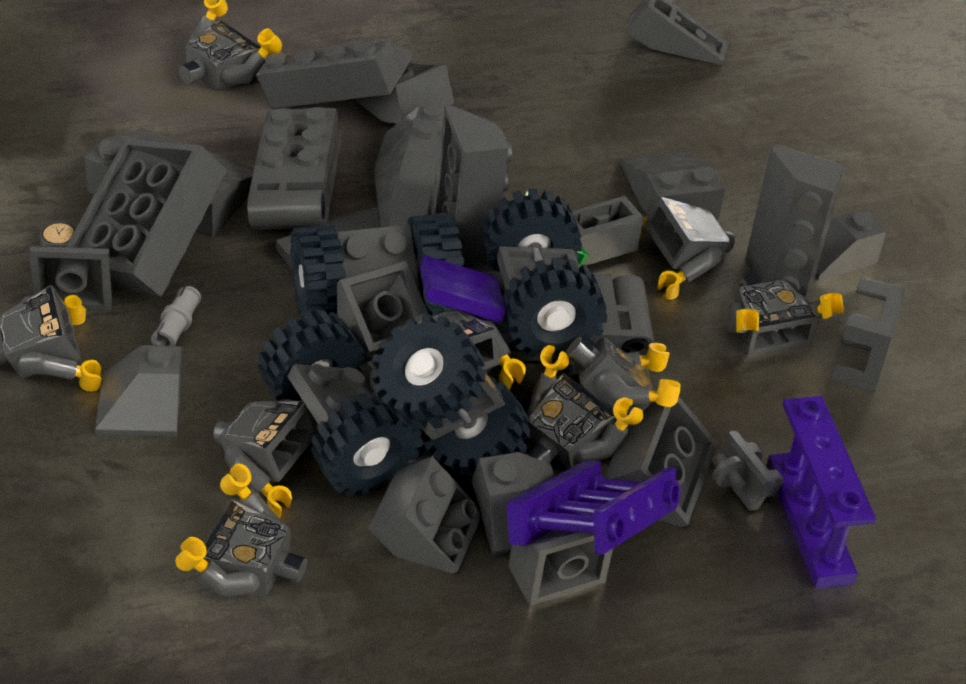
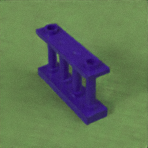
M823 396L784 399L782 405L795 435L790 453L769 455L766 467L768 470L776 469L784 479L777 494L814 587L823 588L855 584L858 572L847 549L846 541L851 526L874 524L876 520L875 514Z
M585 460L507 502L509 544L526 546L551 530L594 534L595 554L604 555L677 508L681 489L676 481V468L667 467L643 482L604 479L603 475H601V461Z

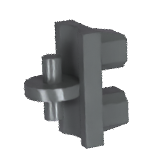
M729 431L725 436L724 446L711 460L716 467L712 474L713 479L720 487L730 486L749 511L758 510L766 497H773L777 494L784 479L776 469L767 470L761 462L762 451L755 442L746 443L737 431Z

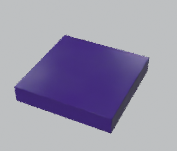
M424 255L420 264V271L427 301L495 322L502 321L506 308L497 277Z

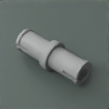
M186 286L185 290L183 287L178 290L172 304L167 305L161 313V323L151 336L153 345H176L180 334L187 331L192 323L191 315L201 302V295L197 289Z

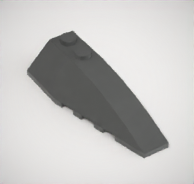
M439 105L418 106L385 133L374 166L380 227L407 225V220L410 216L434 214L443 130V107Z

